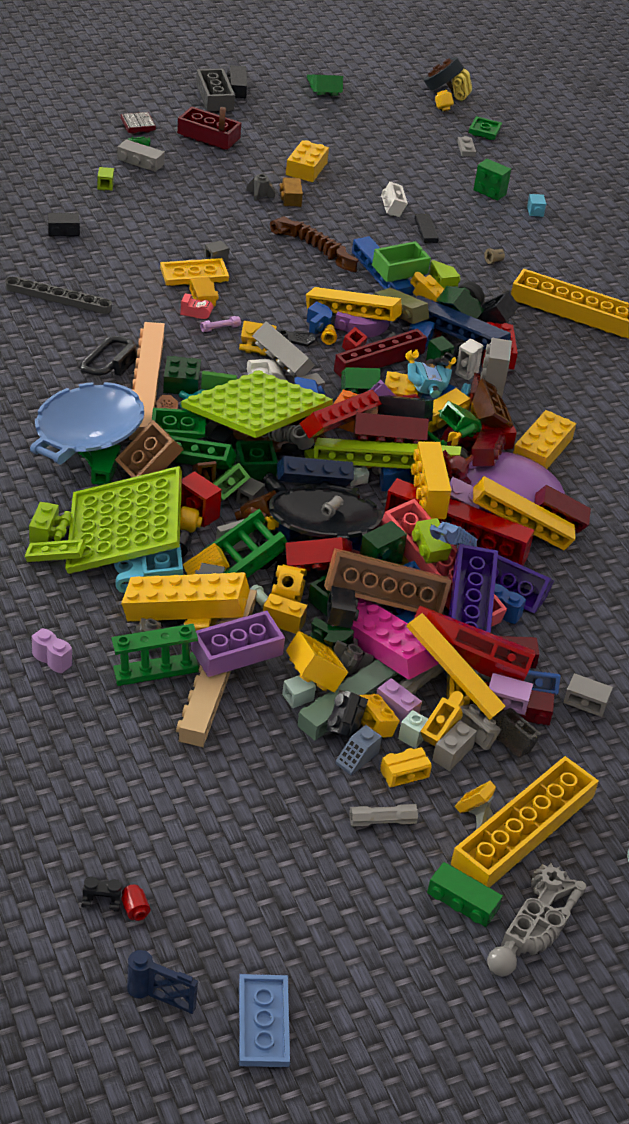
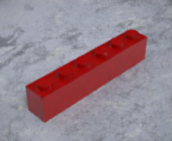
M372 389L315 411L299 424L310 439L354 421L356 412L370 414L382 403Z

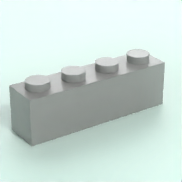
M267 321L254 333L255 344L261 350L265 348L267 350L265 353L271 359L275 357L277 359L276 363L279 366L288 368L287 372L293 378L295 376H305L315 366L303 352Z

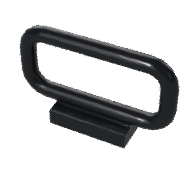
M121 336L108 337L82 361L80 369L84 373L97 376L106 375L114 369L115 375L121 376L136 361V344L130 338ZM111 343L127 344L105 368L87 367Z

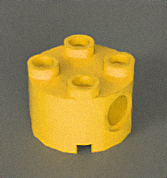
M284 564L282 566L278 565L276 571L278 582L277 585L273 584L271 594L301 602L306 581L303 579V576L307 575V570ZM287 584H293L291 587H285Z

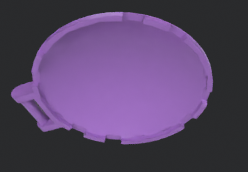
M502 452L495 466H473L472 461L469 463L467 477L471 480L470 485L473 487L485 476L533 503L535 501V493L545 485L565 494L558 479L548 469L518 454ZM481 506L479 507V509H481V510H483V511H486V512H488V513H492V512H490L489 510H487V509H485V508H483V507H481Z

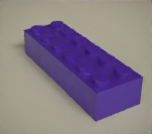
M459 544L454 562L449 617L491 633L498 558L497 550Z

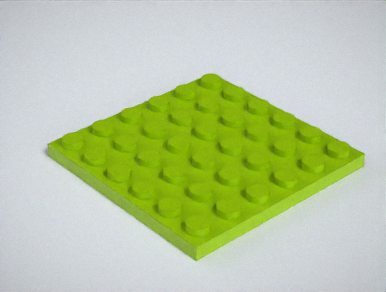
M261 370L253 371L249 375H243L239 379L230 380L226 384L217 385L213 389L204 390L198 395L189 396L181 401L182 408L254 438L333 405V399L326 397L324 394H318L311 389L302 388L298 384L281 380L274 375L263 373Z
M180 466L73 492L68 540L84 539L86 546L81 558L66 559L65 569L67 573L80 572L179 548L182 484Z

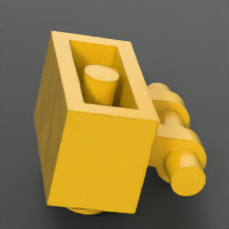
M243 322L241 341L244 344H240L239 350L245 351V353L251 354V352L266 356L265 352L267 350L265 348L261 350L258 346H253L256 345L253 335L263 325L262 323Z

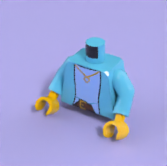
M412 350L408 351L405 355L409 361L408 379L414 384L418 392L430 394L432 398L439 397L450 382L451 366L456 363V357L452 358L451 362H448L449 365L444 368L435 364L416 362L414 360L419 357V352L417 350L413 353Z

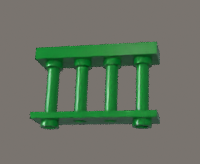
M260 509L251 513L246 519L213 542L222 549L223 553L227 551L237 563L230 569H226L225 573H245L246 578H248L286 550V543L288 542L281 532L273 535L264 525L266 520ZM256 529L268 540L260 547L248 536ZM241 540L252 551L245 558H242L232 547Z
M194 623L111 637L115 655L120 654L121 662L120 665L113 666L117 686L199 672L196 657L193 652L190 653V642L198 641ZM182 644V654L170 656V646ZM161 647L162 657L149 659V649ZM141 651V661L129 663L128 653Z

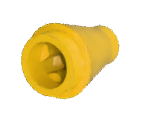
M327 325L321 334V340L327 345H331L337 340V334L333 325Z

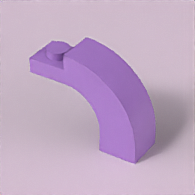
M338 311L334 327L348 333L356 327L367 338L385 332L391 321L357 317Z

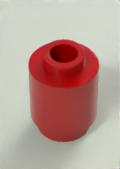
M135 884L123 889L121 899L128 918L136 921L145 919L151 909L143 889Z

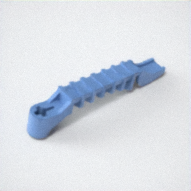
M442 522L438 527L431 524L430 533L434 539H440L445 543L457 545V548L459 544L477 547L478 539L465 531V529H462V527L447 522Z

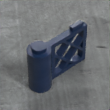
M136 950L130 954L128 958L127 990L132 997L140 999L151 996L188 1013H194L197 999V980L182 972L178 973L154 963L151 954L147 951ZM182 984L185 985V986H187V987H190V988H189V989H185V988L182 986Z

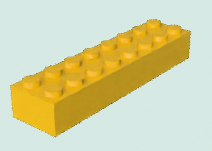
M524 268L513 282L511 295L517 303H523L532 308H538L547 313H553L560 317L629 339L628 302Z
M564 756L454 848L450 865L490 888L588 803L595 795L599 780Z

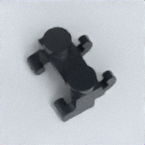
M92 876L87 877L84 880L81 907H91L92 901L88 900H93L94 896L110 897L112 903H110L109 909L119 912L123 889L122 883L117 879L101 881Z

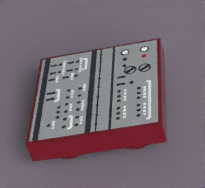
M149 112L121 114V120L128 133H148L156 130V125Z

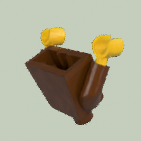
M274 490L242 505L240 510L235 512L237 521L246 519L251 513L260 509L267 522V528L270 530H275V527L278 528L279 523L269 512V501L276 494V491Z

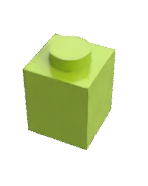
M99 167L97 189L112 191L114 168Z

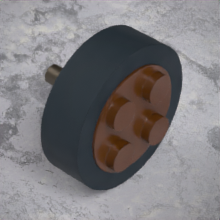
M457 57L448 58L443 64L434 66L433 70L423 80L430 91L446 83L451 92L454 93L451 79L458 75L464 67Z

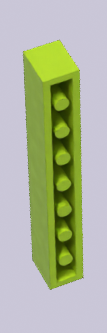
M317 438L314 445V459L353 462V465L411 469L412 463H415L414 449H417L418 444ZM441 445L442 452L446 450L451 457L461 456V446Z

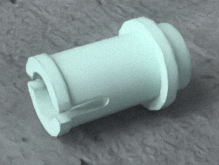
M254 585L250 589L257 591L256 601L263 608L268 596L264 593L262 586Z

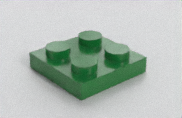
M476 116L468 133L474 136L485 137L489 140H495L502 128V122Z

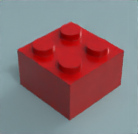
M194 471L182 479L181 507L197 509L199 516L202 517L201 526L206 527L220 518L222 489Z

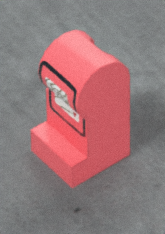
M185 293L181 300L180 315L207 319L213 310V304L208 300L192 299L191 294Z

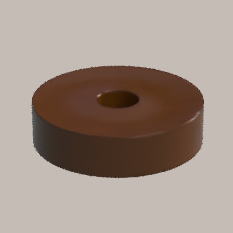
M220 107L219 131L225 130L226 107Z

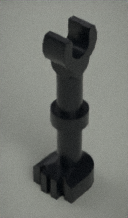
M447 352L442 358L429 359L424 363L448 366V362L453 358V355Z

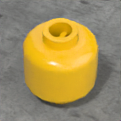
M447 90L437 92L435 102L438 109H442L443 112L451 109L450 107L454 104L451 92Z
M181 507L180 530H186L191 533L195 532L196 527L200 528L202 522L199 511L194 508Z

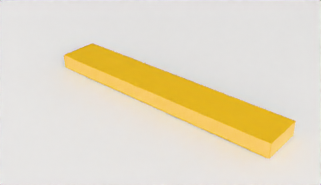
M423 613L407 624L406 627L489 720L506 707Z

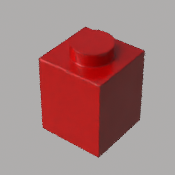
M354 327L344 336L342 348L348 351L366 345L367 336Z

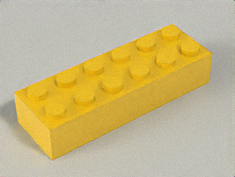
M245 573L130 577L121 604L127 621H140L141 618L154 620L240 618L244 615L250 589Z

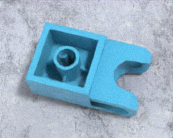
M180 547L135 559L124 560L128 564H121L123 561L114 563L115 569L119 572L115 582L116 588L121 593H125L128 584L122 583L129 582L130 577L183 575Z

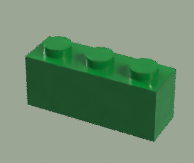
M445 862L442 863L431 877L427 891L434 899L440 900L453 910L464 914L475 923H479L484 927L488 926L500 909L503 895Z

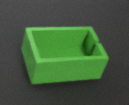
M415 241L374 249L372 266L386 282H393L413 277L415 272H420L423 275L428 274L431 258L425 251H422V247Z

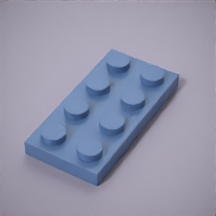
M239 975V1066H290L288 975Z

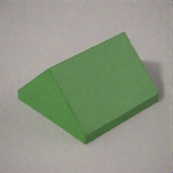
M202 371L201 389L210 390L217 385L226 384L230 380L238 379L237 375Z

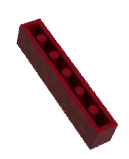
M414 329L336 354L334 372L341 378V372L346 367L381 368L406 360L405 355L410 350H412V353L417 350L419 355L424 354L427 337L419 329Z

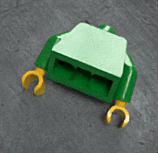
M447 401L444 408L438 410V413L433 412L432 421L429 422V424L434 425L437 423V418L440 417L456 431L450 432L447 442L452 441V446L458 444L459 438L473 437L475 433L480 432L482 429L481 421L470 411L450 401Z

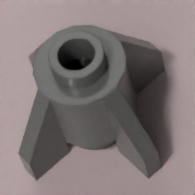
M265 174L256 175L247 185L246 191L255 192L254 201H257L259 197H265L266 194L267 197L275 198V190L269 177Z
M356 638L348 646L339 640L334 645V653L344 665L348 674H353L361 668L370 665L374 659V656L366 652L363 654V650L357 646L358 639Z

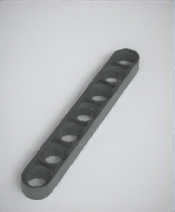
M11 276L5 279V288L11 292L103 314L112 311V302L106 298Z

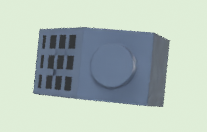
M363 726L351 736L335 764L348 774L353 775L379 753L382 736L369 726Z

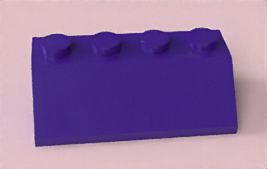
M498 555L495 583L504 586L508 591L523 596L526 599L524 609L535 614L547 598L554 580Z

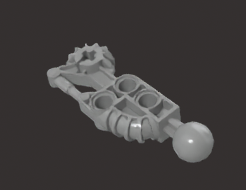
M551 863L548 867L542 864L539 869H536L532 876L531 887L534 888V894H537L539 897L537 899L530 898L525 901L506 931L501 946L495 947L489 953L487 964L490 971L500 977L509 976L516 969V956L519 957L521 953L526 954V952L535 955L550 947L559 937L567 923L570 910L577 903L580 896L584 894L586 884L583 881L571 880L567 875V871H561L560 866L555 868ZM571 894L565 907H551L553 901Z

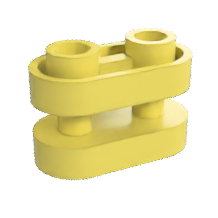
M463 69L452 79L453 92L457 100H465L472 91L470 74L466 69Z

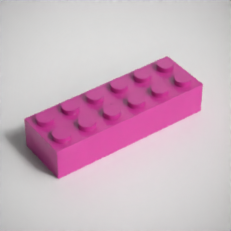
M357 598L358 619L353 621L352 628L350 629L354 631V638L358 639L357 646L363 651L373 655L374 658L408 680L439 664L406 627L408 623L372 601Z

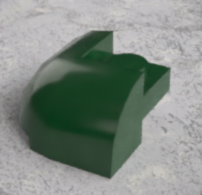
M317 617L311 623L312 632L309 636L329 646L333 651L337 640L348 646L354 639V631L350 628L332 627Z

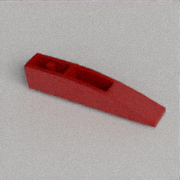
M419 605L415 618L423 613L469 666L488 677H492V674L495 673L521 681L525 680L535 657L534 650Z

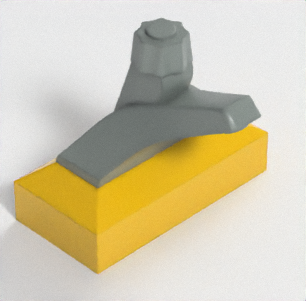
M491 781L465 793L454 806L460 813L469 811V813H473L476 816V830L493 816L490 806L496 786Z

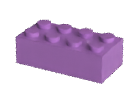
M263 611L197 630L198 641L191 643V650L206 675L211 677L283 655L285 637L269 612Z

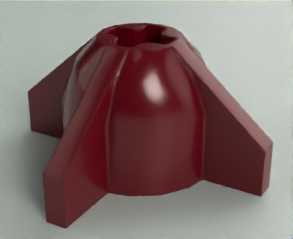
M444 450L443 456L446 461L445 465L449 480L455 477L470 485L471 480L467 477L469 463L474 459V456L471 454L466 459L459 455L451 457Z

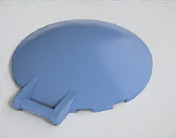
M93 382L79 384V388L72 390L66 388L47 399L38 410L35 426L40 438L31 445L30 451L36 455L41 454L61 465L76 452L94 451L113 446L128 438L141 425L144 418L143 402H141L138 394L133 390L108 382H104L103 385H94ZM50 445L60 449V451L55 453L46 448Z

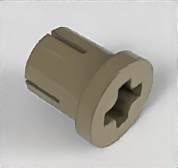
M487 249L484 254L485 261L488 264L503 261L505 258L504 250Z

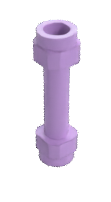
M232 316L229 320L210 322L208 320L201 322L202 332H211L212 329L227 326L236 328L241 325V320L239 316Z

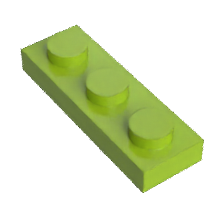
M84 539L30 543L25 558L27 562L77 559L82 557L86 544Z

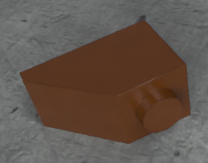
M216 461L197 463L193 465L192 473L195 471L213 483L216 478Z

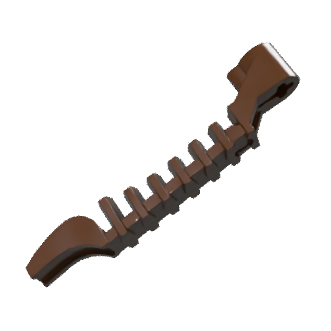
M285 216L270 222V229L274 234L279 233L293 236L294 238L299 236L301 241L305 239L306 243H312L314 248L318 246L319 251H323L329 260L338 257L335 261L338 267L350 272H357V262L359 259L348 254L345 246L335 242L334 239H330L328 235H323L322 232H318L317 229L304 224L303 221H292Z

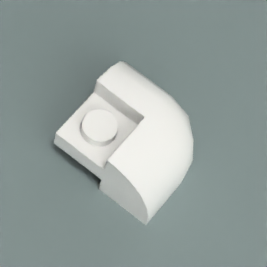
M256 359L248 360L247 362L248 375L253 373V371L261 370L263 373L286 380L282 368L274 360Z

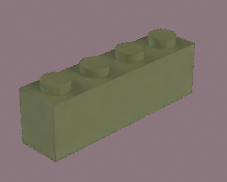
M391 287L375 292V295L401 298L402 314L399 318L412 324L429 319L428 303Z

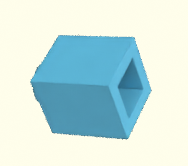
M529 194L527 203L529 216L544 217L546 208L544 195Z

